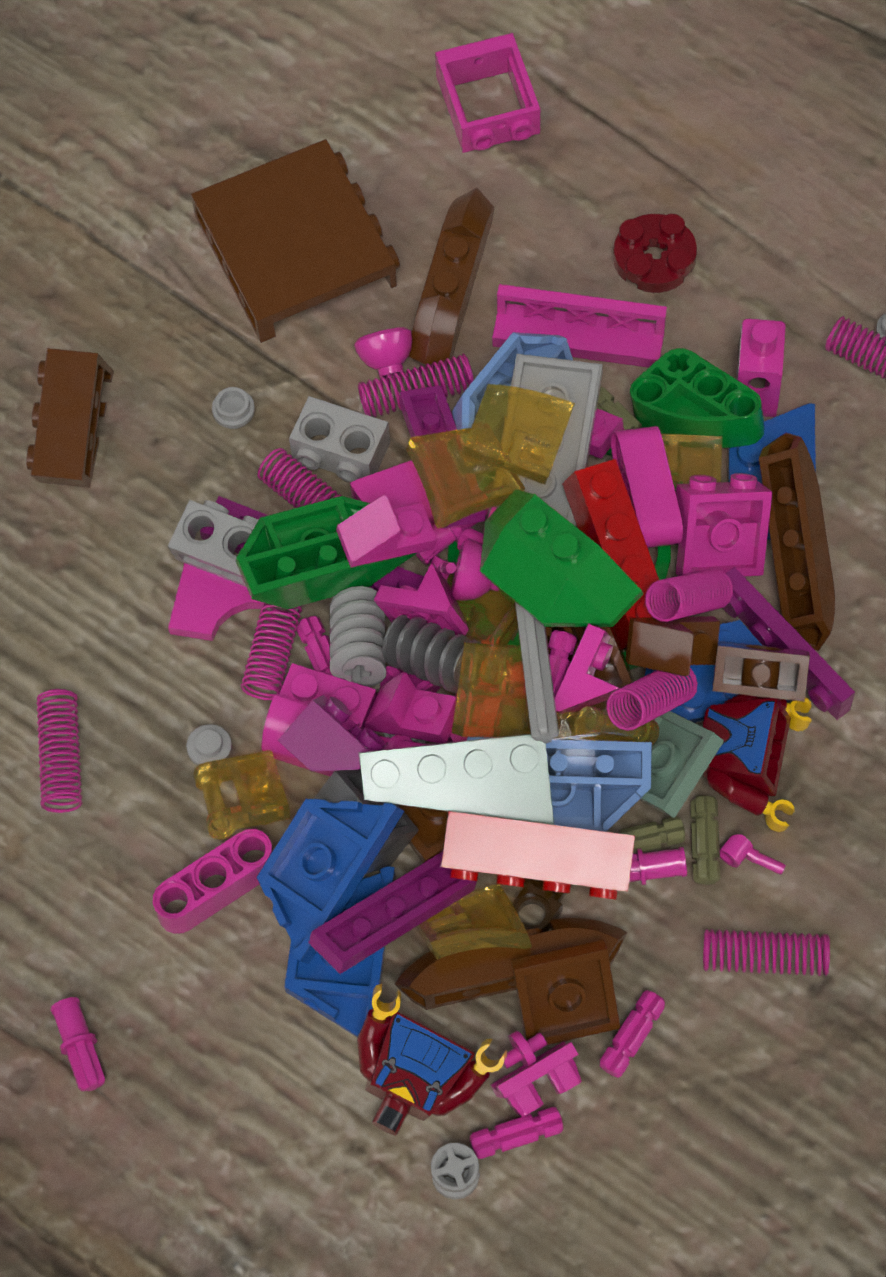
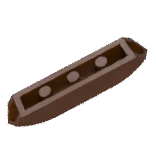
M478 188L469 191L452 202L441 229L412 330V348L409 357L423 364H432L433 361L438 364L439 360L444 362L446 358L451 361L491 228L495 208Z
M786 432L765 446L759 456L762 483L772 491L769 531L782 617L814 650L819 651L831 634L835 616V590L820 489L812 459L802 437Z
M560 918L550 920L552 931L543 932L539 928L529 929L518 933L516 939L498 942L496 939H483L473 943L470 949L462 950L458 940L433 949L420 957L404 971L395 985L412 1002L425 1010L516 990L511 960L604 940L608 949L611 966L627 932L597 920Z

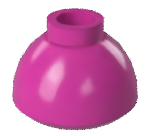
M406 327L386 329L358 338L354 347L360 359L367 366L378 371L379 378L381 376L386 378L388 374L393 376L394 372L397 374L401 370L404 372L402 364L408 358L412 348V333Z
M467 539L461 545L456 563L457 569L454 572L451 595L454 600H474L483 596L489 590H499L480 572L483 545L477 541Z

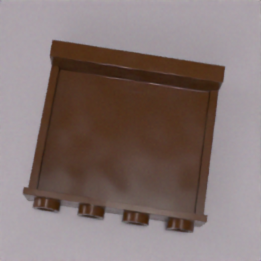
M327 139L191 193L195 218L260 343L276 337L275 322L383 277L386 278L391 289L397 286L396 269L400 268L398 256L391 244L385 246L381 239L383 233L374 213L367 214L364 208L365 198L357 182L350 183L346 176L348 175V168L344 157L339 151L333 152Z

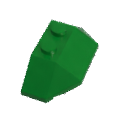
M515 489L485 521L480 566L481 574L544 627L588 626V624L598 625L599 627H613L643 595L642 590L597 543L535 494Z
M339 496L261 517L237 555L236 564L251 599L284 609H292L334 597L340 591L350 587H370L417 553L350 567L336 528L337 525L370 503Z

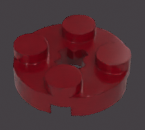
M677 214L641 215L634 219L625 220L619 227V233L614 242V266L624 281H626V278L637 284V289L649 293H662L673 290L684 282V278L690 271L692 273L696 264L697 244L691 230L685 226L684 219ZM651 247H658L664 250L661 252V258L653 259L652 254H644V251L649 250Z

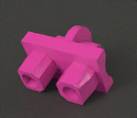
M515 1031L508 1036L513 1049L507 1052L503 1065L506 1069L520 1061L523 1065L493 1082L490 1086L496 1097L506 1099L513 1110L519 1116L524 1117L544 1104L532 1084L535 1080L546 1074L557 1094H562L582 1082L577 1066L572 1059L579 1054L572 1042L567 1044L560 1042L535 1057L534 1053L547 1045L543 1035L539 1033L526 1041L519 1031Z

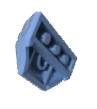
M513 332L458 400L452 415L457 428L460 447L466 452L477 486H479L498 462L516 354L573 360L567 338L560 335Z
M467 737V740H476V739H485V738H494V737ZM552 739L550 743H546L554 825L607 832L651 789L652 742Z

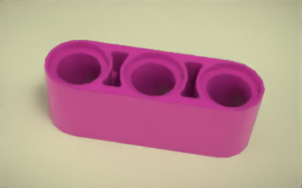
M651 426L613 431L611 435L612 458L616 459L647 548L680 544L683 538L682 518L659 428Z
M246 829L162 882L155 889L152 902L161 926L173 934L187 932L260 885L257 876L273 852L269 837L263 831ZM251 850H259L264 853V856L254 863L242 860L243 856ZM221 875L226 878L224 883L216 888L204 886L205 880L210 876ZM174 900L187 902L186 907L181 912L172 914L165 912L166 906Z

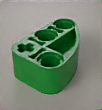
M676 348L666 352L631 384L630 396L634 417L642 424L640 428L657 426L661 432L662 439L669 442L701 448H731L755 444L764 435L765 425L760 396L748 386L688 349Z

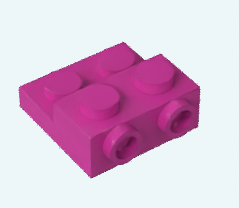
M744 473L732 474L730 482L716 483L717 480L714 477L693 475L690 477L689 484H677L676 497L682 518L683 538L682 542L678 544L676 575L681 576L709 569H719L727 573L734 567L743 576L763 575L772 491L758 482L756 476Z

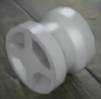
M449 1143L439 1148L433 1155L431 1162L433 1185L441 1195L456 1200L463 1199L473 1193L478 1186L480 1174L478 1158L472 1149L464 1144ZM449 1175L450 1177L455 1178V1180L449 1177L444 1178L443 1176Z

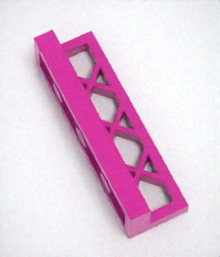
M499 284L497 291V316L492 345L493 347H501L513 332L560 335L567 338L571 355L574 358L649 368L661 357L667 307ZM508 301L521 302L526 305L510 304ZM553 307L565 308L568 311L556 310ZM595 313L607 314L609 317L599 316ZM637 319L654 320L656 323L639 321Z

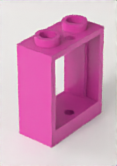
M513 33L435 52L436 77L463 153L473 150H485L496 144L512 140H525L532 135L540 134L541 109ZM508 72L521 109L467 122L455 85Z

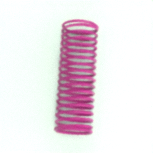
M841 316L828 336L825 345L826 351H833L834 355L839 353L840 358L845 356L846 361L851 359L852 364L857 362L858 367L863 365L864 370L869 368L870 373L875 371L876 376L881 374L882 379L886 378V374L884 375L886 360L882 369L878 372L879 366L886 356V345L884 346L886 336L882 337L879 341V333L873 338V330L867 335V327L861 332V324L855 329V321L849 326L850 319L845 320V317ZM841 322L840 328H839V330H838V332H837L835 338H834L833 341H832L833 335H834V333H835V331H836V329H837L839 323ZM843 338L840 348L836 351L837 345ZM849 341L846 351L842 354L843 348ZM855 344L852 354L848 357L849 351ZM862 345L858 357L854 360L855 354L857 353V351L859 350L860 346ZM868 348L864 360L860 363V359H861L862 355L865 353L866 349ZM874 351L870 363L866 366V362H867L868 358L870 357V355H871L872 352ZM880 354L876 366L872 369V365H873L874 361L876 360V358H877L878 355Z
M464 353L462 355L459 354L457 358L453 356L451 361L448 358L444 362L439 360L438 364L433 361L432 365L427 363L425 368L420 365L419 370L416 367L412 369V372L407 369L406 374L402 370L399 375L394 372L393 378L389 374L386 376V379L381 376L380 382L377 378H374L373 383L368 379L367 385L363 381L359 382L358 390L365 415L371 416L367 400L368 396L373 417H377L371 397L370 385L375 395L380 416H383V410L378 397L376 383L380 389L386 413L389 415L390 410L384 394L383 382L388 391L392 410L396 412L389 379L394 388L399 410H401L396 378L401 391H405L402 375L408 390H412L409 382L410 374L414 389H419L416 383V372L421 388H425L422 379L423 371L427 386L432 387L428 375L429 368L434 386H438L434 365L439 373L445 397H448V391L441 372V364L445 370L450 394L454 396L455 392L448 372L447 362L452 370L455 388L460 395L461 388L454 369V361L458 367L460 381L465 392L467 389L466 380L469 386L474 381L467 356ZM460 358H461V360H462V365H463V370H464V373H465V377H464V374H463V371H462V368H461Z
M283 448L270 452L258 469V479L273 489L274 492H278L279 496H283L284 500H288L289 504H293L294 508L306 506L310 502L313 504L325 499L328 500L332 493H335V496L332 498L342 496L341 494L337 495L336 490L332 491L331 486L327 487L326 482L322 483L321 478L317 479V475H312V471H307V467H302V463H297V459H292V455H287V451ZM277 451H280V452H278L277 454H275V455L271 458V460L268 462V464L266 465V467H265V469H264L263 476L260 477V472H261V469H262L263 465L265 464V462H266L274 453H276ZM282 454V457L276 462L270 473L265 476L271 463ZM296 490L294 496L290 497L291 493ZM301 494L299 500L295 501L296 497ZM306 498L304 504L300 505L301 501Z
M719 569L703 570L654 582L646 592L645 604L653 618L668 622L725 607L733 595V585L725 572Z
M262 603L261 614L258 617L256 633L252 641L253 645L250 648L248 664L245 667L246 671L242 679L243 683L240 686L246 694L262 700H272L274 695H279L282 688L281 683L284 681L283 676H285V670L288 667L286 665L289 662L288 657L291 655V645L294 643L293 638L296 636L294 632L297 631L296 626L299 624L298 619L301 617L299 613L302 612V606L288 609L292 612H287L275 608L277 606ZM264 614H269L272 617H266ZM275 614L285 615V616H288V617H290V618L280 617V616H277V615H275ZM273 620L283 621L288 624L278 623ZM271 626L280 627L288 631L279 630ZM271 633L281 634V635L286 636V637L276 636V635L271 634ZM268 639L278 640V641H281V642H283V643L274 642V641H271V640H268ZM266 645L275 646L281 649H275ZM255 652H260L264 655H257ZM267 652L276 653V654H278V655H272V654H269V653H267ZM253 658H258L261 661H255ZM264 658L273 659V660H276V661H278V662L270 661V660H267V659H264ZM262 664L273 666L275 668L267 667ZM250 671H255L259 674H252ZM248 677H253L257 680H250ZM247 684H252L266 690H274L277 693H263L249 687ZM244 686H245L248 690H250V691H252V692H254V693H256V694L262 695V696H258V695H255V694H253V693L248 692L246 689H244Z
M691 668L690 674L686 678L685 676L663 671H654L613 692L607 700L606 709L608 717L619 729L625 731L634 730L691 700L697 692L698 683L696 675Z
M66 689L47 690L36 698L38 706L37 724L39 726L37 730L39 732L38 750L40 753L38 755L40 759L39 776L41 779L40 797L42 799L40 805L49 812H70L78 809L83 804L82 796L80 795L82 792L80 786L82 784L80 782L81 776L79 775L81 772L79 766L81 764L79 762L80 756L78 755L80 752L78 748L80 745L78 742L79 736L77 735L79 733L77 728L79 726L77 722L79 718L77 716L78 710L76 709L78 707L76 702L78 697L74 692ZM54 695H69L74 697V700L66 698H57L41 702L42 699ZM57 701H66V702H68V703H65V704H57V705H55V704H48V703L57 702ZM55 708H69L67 710L59 711L50 710ZM59 714L70 715L65 717H51L52 715ZM56 721H69L68 723H51ZM54 728H70L66 730H52ZM58 734H69L68 736H60V737L52 736V735H58ZM56 741H71L66 743H52ZM46 744L52 745V746L47 747V748L44 747V745H46ZM68 747L69 749L57 750L54 748ZM58 754H70L68 756H52ZM56 761H70L65 763H56ZM46 764L53 765L51 767H45ZM69 767V769H55V768ZM46 771H51V772H53V773L46 774L45 772H46ZM59 774H71L67 776H55ZM48 777H49V778H54V779L49 780V781H48V780H45V779L48 778ZM47 784L55 785L52 787H46ZM47 791H52V792H54V793L47 794L46 792H47ZM68 798L75 800V801H71V802H52V801H49V800H53V799H68ZM79 802V805L69 809H54L45 806L44 803L63 806Z
M708 929L705 930L703 968L705 972L709 969L711 937L712 970L716 971L719 940L720 971L723 972L727 937L728 972L731 971L733 940L735 944V972H738L742 938V972H746L749 940L751 974L753 973L757 938V972L761 973L764 940L765 973L768 974L772 938V973H776L779 940L780 974L782 975L784 973V952L787 938L788 975L791 974L794 940L795 974L798 975L802 938V974L806 975V957L809 941L810 975H814L816 939L818 946L817 975L820 976L822 970V947L823 974L827 976L829 973L830 939L828 934H823L820 939L817 933L813 938L810 933L806 935V938L803 933H800L797 938V934L793 932L790 938L788 932L784 933L783 937L778 932L775 937L771 931L767 937V933L763 931L760 937L759 932L755 931L752 937L751 931H747L745 937L744 932L741 930L737 937V932L733 930L730 937L729 931L726 929L722 937V931L718 929L715 937L713 929H710V931Z

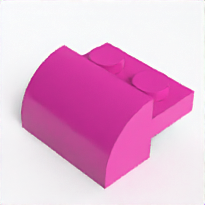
M292 663L279 695H274L269 707L262 735V754L308 769L278 739L310 702L322 695H325L328 699L335 697L346 705L352 713L349 718L363 730L365 721L377 697L376 689ZM314 771V772H317V773H320V774H323V775H326V776H331L334 771Z

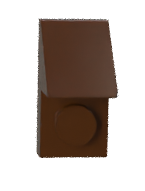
M692 616L668 622L659 621L653 617L630 618L626 662L630 665L681 676H689L690 665H715L720 621L714 616Z

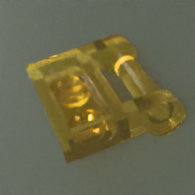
M586 706L579 713H557L559 734L552 740L652 742L653 745L659 737L660 730L658 723L655 720H651L634 730L625 731L616 727L603 710Z
M272 750L205 762L195 768L193 777L196 787L203 793L208 811L206 825L211 837L225 839L230 837L236 829L267 825L276 821L290 819L289 804ZM232 781L238 806L225 807L220 790L222 782Z

